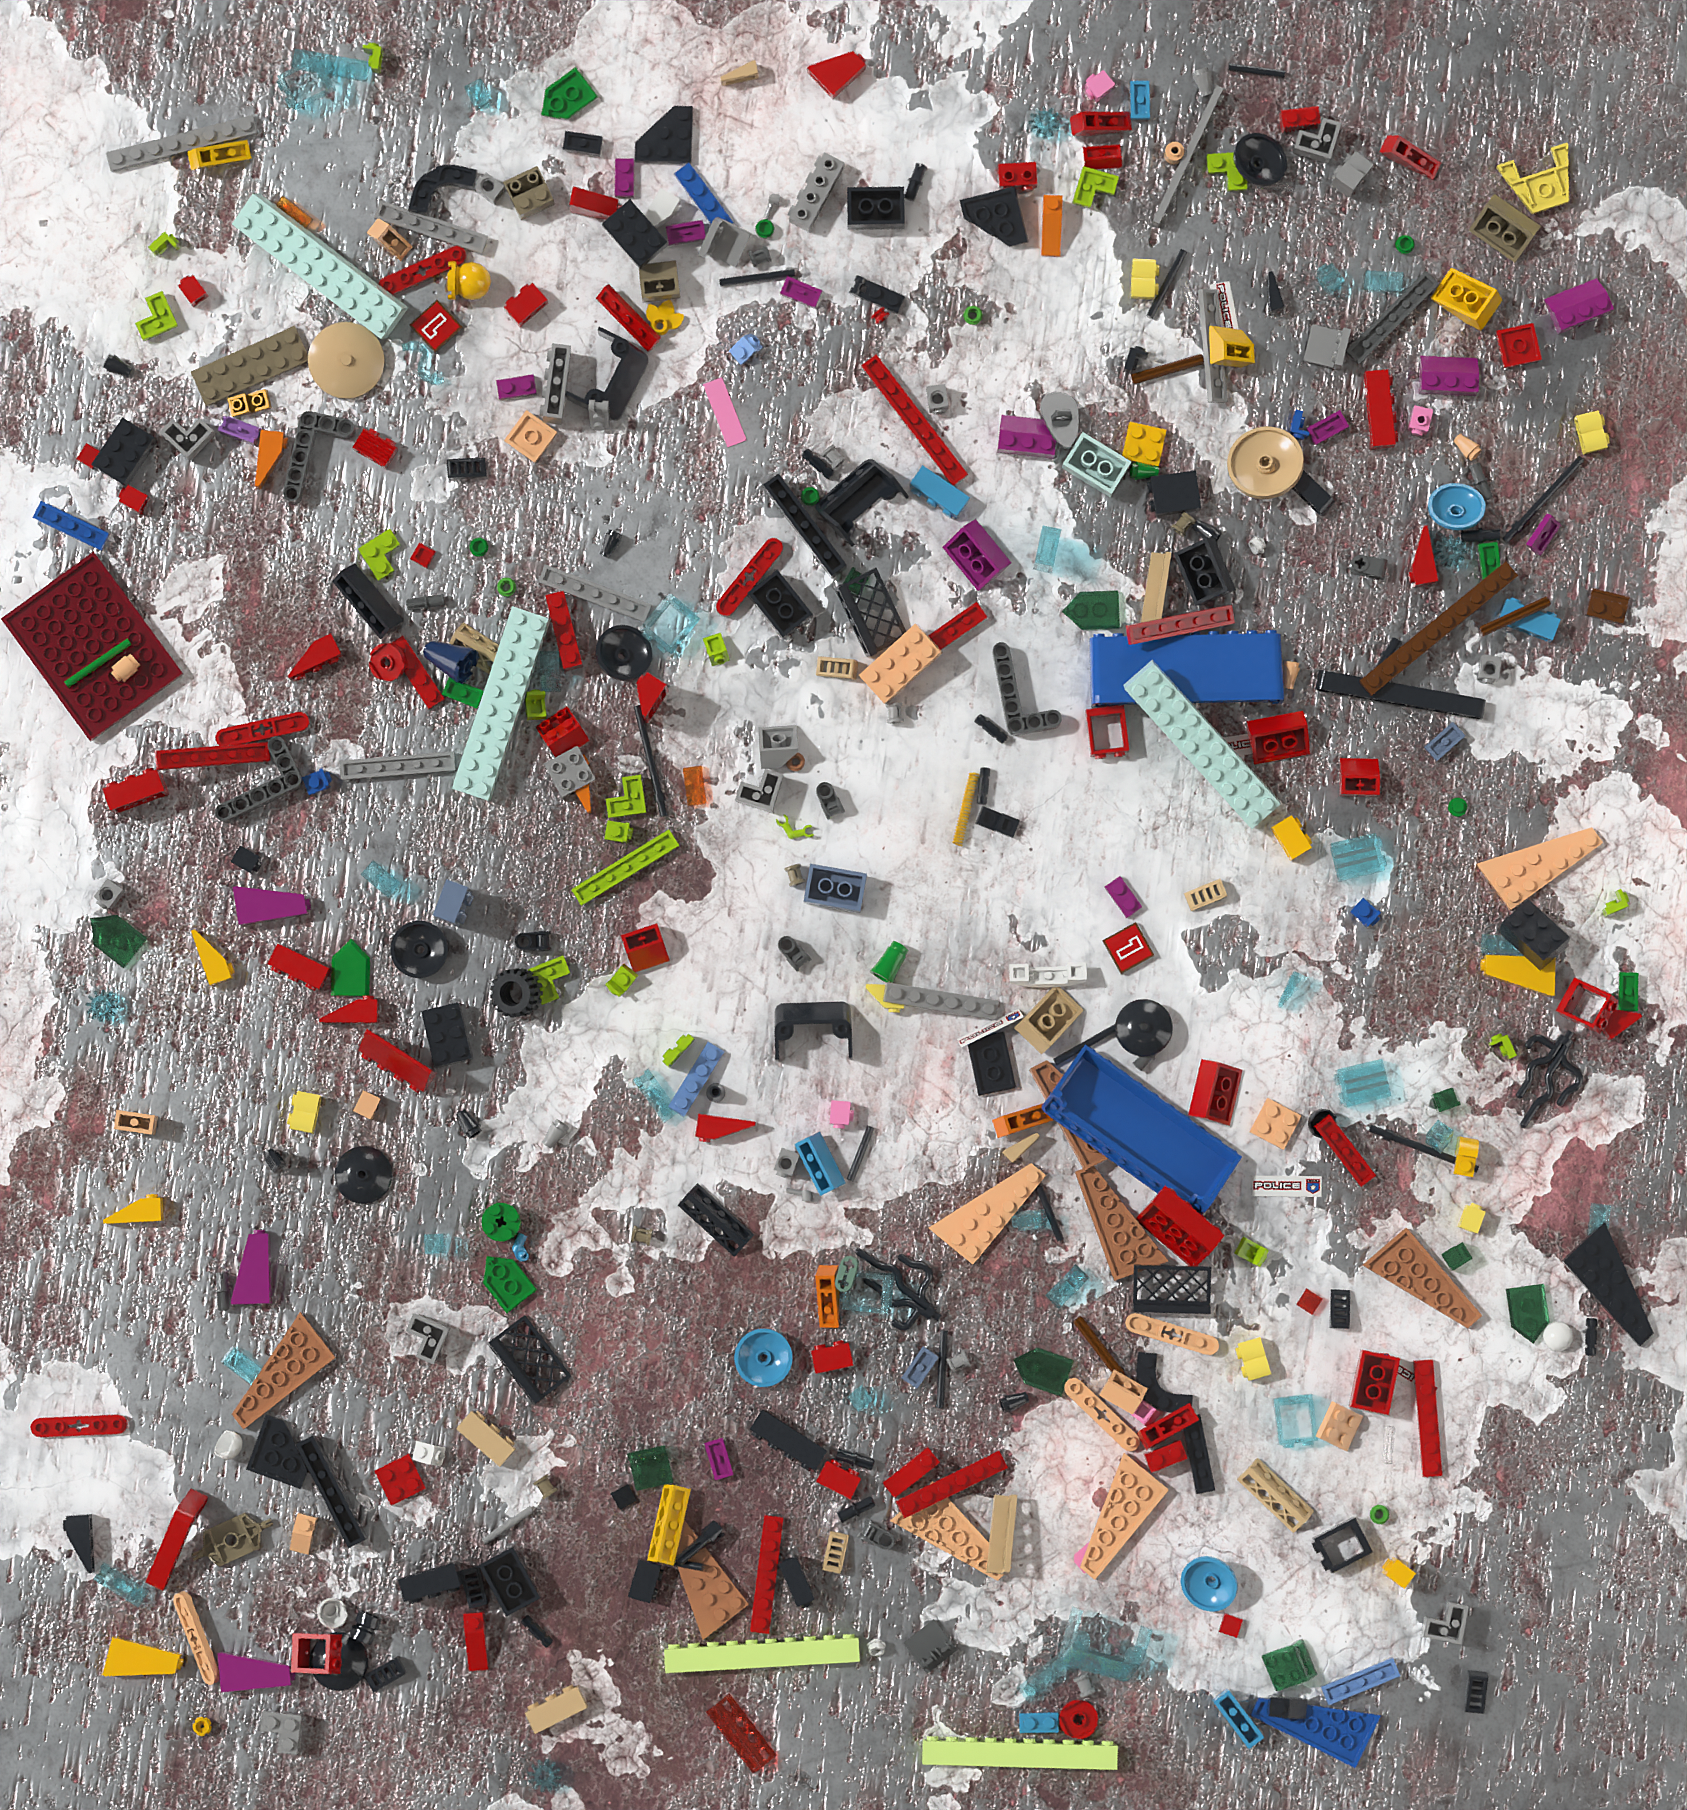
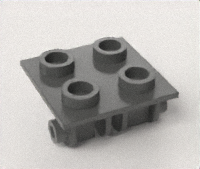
M934 1619L904 1642V1645L927 1674L958 1650Z

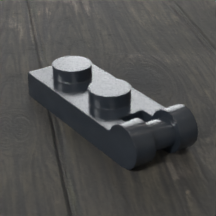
M856 275L854 279L855 284L849 291L851 295L881 308L884 307L886 310L898 315L905 299L904 295ZM862 285L867 287L865 293L860 291Z

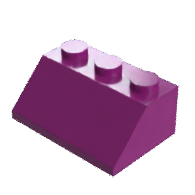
M1597 278L1544 299L1558 335L1611 314L1614 310L1607 291Z
M1420 356L1419 394L1476 396L1478 394V358Z
M1001 415L997 453L1054 459L1056 441L1050 434L1043 419Z
M976 519L963 526L942 547L977 591L981 590L1012 563Z

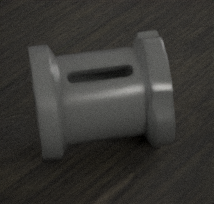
M766 245L757 251H748L753 267L766 261L772 262Z

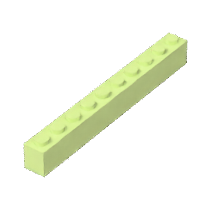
M843 1634V1638H835V1635H824L823 1639H816V1636H805L804 1640H796V1637H787L785 1641L777 1642V1638L765 1639V1642L758 1643L757 1639L746 1640L745 1644H738V1641L735 1640L726 1641L727 1645H719V1642H707V1646H699V1643H688V1647H680V1644H669L668 1648L664 1649L665 1673L860 1662L859 1638L854 1637V1634Z
M927 1736V1739H923L922 1743L923 1765L1117 1770L1118 1746L1113 1744V1741L1107 1740L1102 1741V1744H1094V1740H1082V1743H1075V1740L1064 1739L1063 1743H1055V1739H1043V1742H1036V1739L1025 1738L1024 1742H1016V1738H1005L1004 1741H997V1738L986 1737L985 1741H977V1737H966V1740H958L956 1736H946V1740H939L938 1736Z

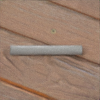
M531 1506L483 1537L482 1541L484 1544L487 1545L534 1513Z

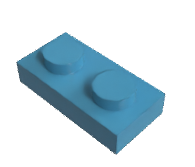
M1130 81L1131 120H1150L1149 81Z
M1058 1712L1019 1713V1733L1059 1732Z

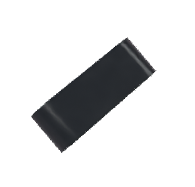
M1303 470L1299 481L1292 490L1317 514L1323 516L1335 504V500Z

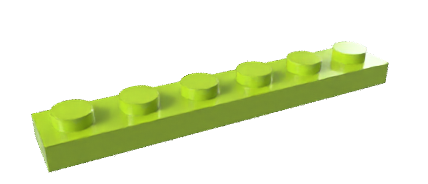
M668 829L571 890L580 905L583 906L679 847V844Z

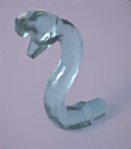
M409 341V343L402 344L403 351L419 350L421 352L417 373L423 381L433 385L444 383V378H438L437 376L438 370L432 375L426 374L425 365L429 359V352L422 342Z

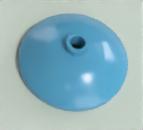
M1450 483L1440 486L1432 492L1428 500V512L1431 518L1444 528L1465 530L1474 527L1482 520L1485 514V501L1476 489L1465 484Z
M771 1329L753 1330L739 1341L734 1355L735 1366L740 1376L746 1382L758 1387L773 1386L782 1381L790 1371L792 1350L788 1341L780 1333ZM761 1354L767 1355L766 1361L760 1360Z
M1210 1556L1197 1557L1185 1566L1181 1574V1587L1184 1595L1199 1609L1210 1612L1220 1611L1227 1608L1236 1597L1238 1590L1236 1576L1232 1569L1220 1559Z

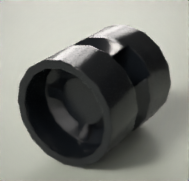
M359 1610L355 1619L357 1624L352 1625L348 1636L362 1643L372 1645L375 1638L374 1630H378L382 1619L371 1613Z

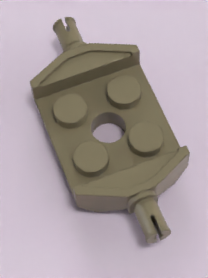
M246 1512L203 1531V1548L191 1553V1556H196L193 1558L194 1561L204 1556L208 1557L220 1567L260 1549L261 1532L268 1527L274 1526L273 1522L269 1523L272 1521L269 1518L261 1523H257ZM230 1534L235 1535L237 1538L236 1544L232 1546L226 1542V1538Z

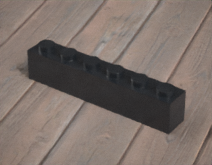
M779 473L763 484L764 490L829 577L833 579L847 568V564Z
M316 1435L297 1443L296 1446L348 1549L368 1539Z

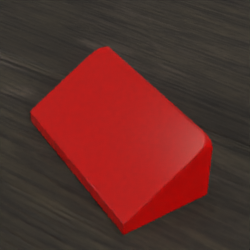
M1121 145L1083 147L1084 167L1095 170L1121 168Z

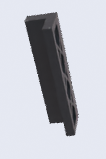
M698 1183L678 1204L687 1215L734 1257L754 1236L747 1227ZM689 1200L694 1204L695 1209H691L685 1202ZM701 1214H705L709 1222L704 1221L701 1218ZM715 1227H719L722 1230L723 1235L718 1234L715 1230ZM729 1240H733L739 1247L735 1249L730 1245Z

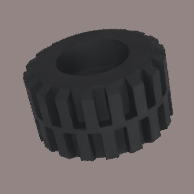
M524 968L510 969L497 975L498 978L492 981L494 986L490 987V991H493V994H490V999H494V1002H492L493 1006H497L496 1010L503 1012L502 1015L513 1018L533 1013V1010H537L539 1007L537 1004L542 1001L540 998L543 995V991H540L542 984L537 982L539 978L533 976L534 973L532 971H527ZM514 982L518 983L523 991V997L519 1004L510 995V989Z

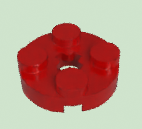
M395 643L379 644L370 653L371 662H369V667L377 679L385 681L396 680L402 676L408 666L403 651ZM385 658L390 659V666L385 665Z
M1075 1699L1063 1706L1060 1711L1059 1723L1066 1735L1076 1739H1084L1095 1731L1098 1714L1092 1704L1085 1700ZM1076 1714L1084 1716L1080 1725L1078 1722H1073Z

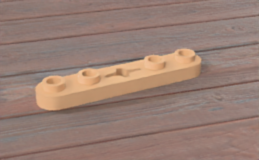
M1137 1313L1130 1314L1125 1320L1126 1328L1133 1333L1205 1355L1215 1354L1219 1349L1217 1339L1207 1334ZM1173 1328L1175 1333L1181 1335L1182 1338L1173 1337L1170 1340L1169 1335L1162 1333V1330L1171 1331Z
M1071 1378L1066 1381L1064 1385L1066 1394L1123 1449L1134 1451L1138 1448L1140 1440L1137 1434L1083 1382L1077 1378ZM1094 1407H1097L1100 1411L1106 1410L1105 1415L1110 1422L1103 1418L1099 1420L1097 1418L1099 1414Z
M185 1591L174 1595V1605L202 1678L208 1685L215 1684L220 1680L219 1668L200 1623L199 1615L195 1610L192 1597Z

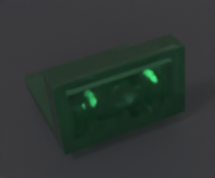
M666 1445L627 1453L635 1490L638 1491L673 1483Z
M1303 1638L1296 1640L1286 1647L1262 1655L1275 1691L1309 1681L1318 1675Z

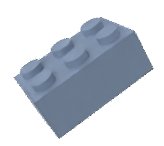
M810 864L803 902L860 913L867 873Z
M446 879L433 916L437 920L458 928L460 924L464 925L467 918L466 908L472 905L474 899L472 891L464 885Z

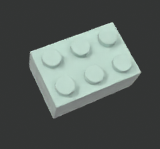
M1082 432L1064 461L1062 468L1111 498L1130 467L1131 461Z

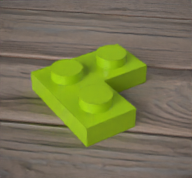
M1233 152L1206 155L1208 174L1227 173L1228 192L1247 191V180L1238 172L1234 163Z
M1083 166L1072 204L1091 209L1095 191L1114 196L1119 176Z
M163 291L145 298L152 316L135 323L143 341L178 327Z
M388 529L358 548L377 580L381 581L395 572L385 555L401 545L391 529Z
M641 775L622 777L624 796L606 799L608 818L646 813Z
M564 955L528 969V971L534 973L533 976L539 978L537 982L542 984V987H540V991H543V995L540 996L542 999L541 1005L560 999L553 980L571 974Z
M683 1034L676 1042L678 1046L674 1047L673 1050L669 1048L663 1054L664 1060L662 1062L670 1068L695 1039L690 1034L687 1036Z

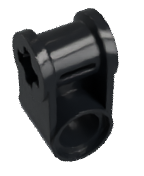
M551 931L519 933L515 938V946L520 951H551L552 948L549 946ZM521 937L528 938L529 944L526 947L518 945V940Z

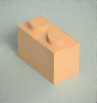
M116 1110L114 1129L155 1135L158 1116Z
M1113 1370L1099 1396L1133 1415L1141 1403L1147 1388L1120 1372Z

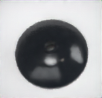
M1250 133L1243 136L1234 148L1233 159L1235 166L1247 181L1259 186H1270L1280 181L1287 170L1286 154L1281 145L1272 137L1262 133Z
M629 625L613 626L603 632L597 641L595 650L597 662L608 676L616 680L630 681L637 679L647 671L651 664V644L648 638L635 627ZM618 654H622L624 659H620Z
M412 921L397 930L391 941L390 952L393 963L403 974L413 978H426L437 973L443 967L448 956V943L444 933L436 925L427 921ZM423 946L424 952L418 953V948Z
M1134 1000L1125 1005L1116 1018L1115 1034L1117 1040L1127 1052L1135 1056L1148 1057L1161 1052L1168 1045L1172 1036L1173 1024L1170 1014L1161 1004L1153 1000ZM1142 1023H1146L1148 1025V1028L1146 1030H1142L1140 1028V1025Z
M358 1146L348 1150L341 1156L335 1168V1182L338 1190L345 1198L359 1204H368L379 1200L389 1190L392 1182L393 1172L388 1158L381 1151L369 1146ZM360 1171H364L366 1173V1176L364 1178L359 1177Z
M333 1632L330 1634L342 1635V1665L340 1674H312L325 1688L336 1691L347 1690L358 1684L364 1677L368 1668V1654L363 1643L348 1636L349 1633ZM320 1639L313 1647L310 1655V1668L325 1669L326 1639Z

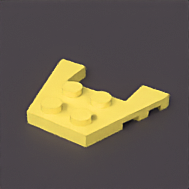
M1568 143L1550 149L1556 167L1524 178L1519 177L1514 160L1497 165L1499 173L1531 214L1569 202Z

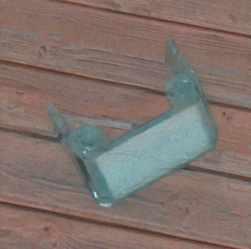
M1072 1606L1059 1652L1060 1662L1072 1668L1119 1681L1130 1680L1145 1659L1152 1630L1141 1625L1136 1645L1127 1649L1124 1659L1090 1650V1636L1088 1633L1078 1630L1083 1610Z

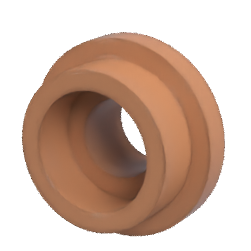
M797 752L786 762V766L791 771H799L804 767L805 759L802 754ZM798 759L799 764L793 765L792 760Z

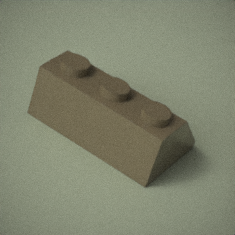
M1494 194L1469 231L1515 263L1541 226Z

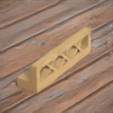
M1151 552L1141 622L1162 618L1171 552H1165V554Z
M463 622L454 632L449 644H454L456 639L463 642L465 647L477 650L480 658H478L476 666L490 674L492 668L488 666L487 661L494 662L499 645Z
M1256 1458L1237 1479L1293 1533L1314 1512L1259 1458ZM1249 1474L1255 1483H1250L1245 1477ZM1260 1489L1266 1490L1269 1493V1497L1263 1496ZM1274 1503H1280L1283 1506V1510H1278ZM1289 1516H1293L1299 1522L1294 1525L1289 1520Z
M994 1495L986 1573L1002 1575L1010 1573L1017 1495Z

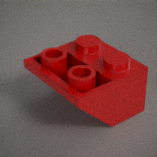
M567 706L535 727L554 757L576 746L580 748L590 741Z
M1340 758L1339 796L1378 797L1380 795L1378 759Z
M657 923L621 935L632 970L635 973L670 961Z

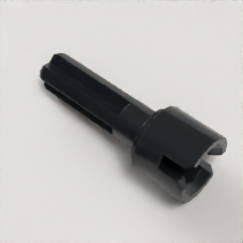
M711 1521L701 1530V1536L677 1555V1562L683 1565L708 1544L714 1545L725 1536V1533H721L723 1530L716 1521Z

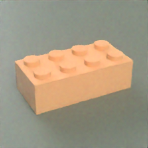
M914 624L859 676L880 700L887 704L943 652L918 624Z

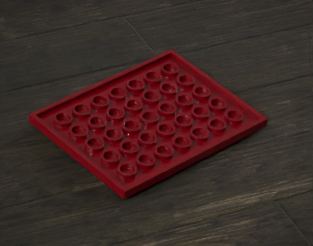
M94 551L1 618L89 741H93L183 675V672ZM128 638L132 645L71 687H67L64 681ZM131 654L140 666L125 682L122 680L118 682L111 674L113 671L111 667L124 656L127 657Z

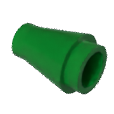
M1138 461L1130 465V478L1135 480L1148 479L1159 474L1158 466Z

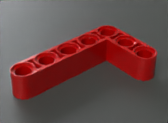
M192 1488L188 1491L172 1516L145 1583L164 1591L190 1529L204 1509L209 1496Z

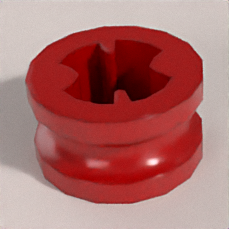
M882 307L871 316V319L876 320L875 324L879 325L890 314L886 313L885 308Z

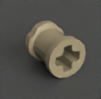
M1183 512L1181 518L1171 528L1180 536L1185 537L1186 531L1196 521L1189 514Z
M801 864L784 868L789 876L790 887L806 882L801 874Z
M634 1225L631 1242H642L650 1246L653 1229H641Z
M548 1474L533 1483L542 1493V1499L557 1491V1488H554L549 1481Z

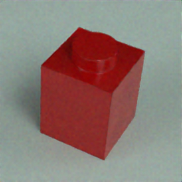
M194 275L185 276L180 280L178 287L193 307L209 297Z
M130 485L123 488L118 496L120 498L119 502L140 515H142L151 499L148 495Z

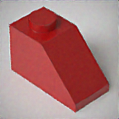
M1615 1010L1609 1017L1608 1024L1602 1032L1608 1040H1611L1643 1016L1640 1013Z

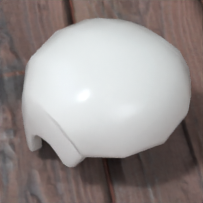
M1554 1321L1547 1325L1544 1330V1342L1552 1351L1563 1352L1569 1349L1573 1342V1333L1567 1324Z
M226 1430L216 1443L215 1455L225 1460L235 1458L242 1450L243 1441L241 1436L234 1431Z
M337 1598L323 1600L317 1609L319 1621L329 1629L341 1627L348 1617L345 1604Z

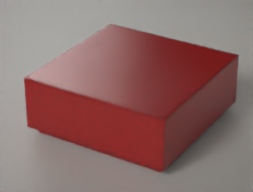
M86 443L76 459L89 468L94 469L91 464L100 451Z
M419 543L410 560L427 569L436 551Z
M1224 1613L1218 1632L1237 1638L1243 1619Z

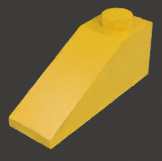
M248 140L195 148L187 152L191 170L252 159Z
M192 930L191 932L209 985L214 986L234 979L232 974L235 973L232 963H228L197 930Z
M147 1194L146 1198H141L105 1218L103 1224L164 1221L163 1198H158V1194Z

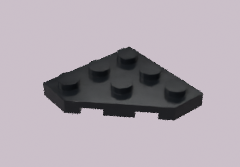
M673 106L635 142L634 161L638 163L692 164L693 106Z
M1015 186L959 200L965 220L978 226L981 230L999 239L1007 246L1011 247L1029 242Z
M266 1414L246 1470L301 1489L308 1470L284 1420Z

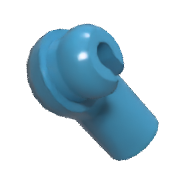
M518 1233L512 1250L516 1259L524 1262L529 1258V1254L524 1247L528 1236Z

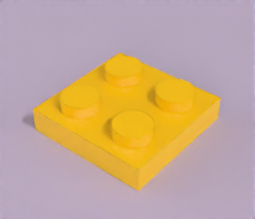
M1129 422L1122 456L1134 463L1138 461L1159 467L1167 430Z

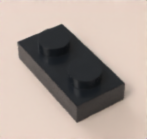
M565 131L562 150L600 156L603 136Z

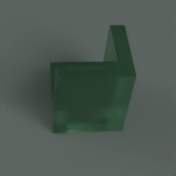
M852 566L843 583L862 573L856 571V568ZM856 583L849 585L851 593L858 596L861 585Z
M1453 1088L1431 1095L1437 1113L1461 1105L1460 1101L1456 1098Z
M1463 1242L1458 1243L1441 1254L1451 1271L1473 1259Z

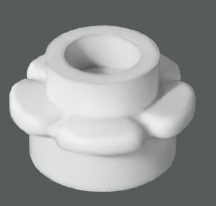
M1254 536L1249 541V547L1255 555L1264 553L1266 545L1262 538Z
M873 1639L867 1644L870 1655L880 1656L884 1654L886 1644L880 1639Z

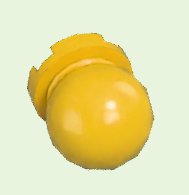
M448 261V267H452V270L448 272L447 291H451V294H448V300H456V295H460L468 300L480 299L486 295L490 289L491 278L484 266L479 263L469 262L458 267L456 262Z

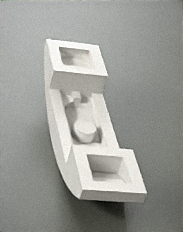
M1086 962L1067 963L1065 967H1029V964H1009L1010 983L1015 985L1047 988L1070 986L1087 981Z

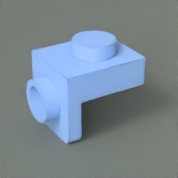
M750 333L743 336L729 352L740 365H743L755 352L763 347L760 344V340Z

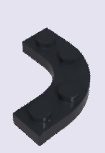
M441 165L435 167L436 169L427 174H423L413 189L408 212L427 216L431 199L434 193L441 187L451 185L473 190L478 173L477 170L459 165Z
M1137 1352L1136 1381L1147 1388L1144 1398L1153 1407L1172 1413L1189 1403L1192 1406L1193 1395L1166 1392L1158 1384L1156 1379L1157 1353Z

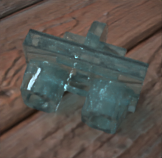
M1045 1209L1016 1212L1017 1216H1012L1013 1228L1018 1227V1231L1046 1228Z

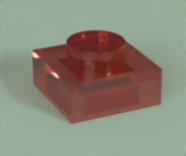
M1306 1288L1296 1305L1313 1315L1322 1298Z

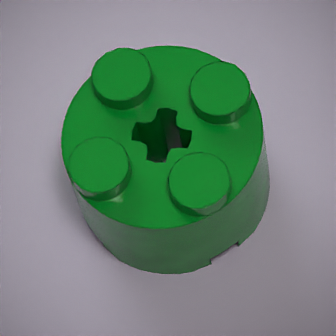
M492 1204L485 1210L482 1216L483 1231L492 1240L500 1242L509 1241L521 1229V1216L517 1209L510 1204ZM504 1217L506 1225H502L500 1228L497 1220Z

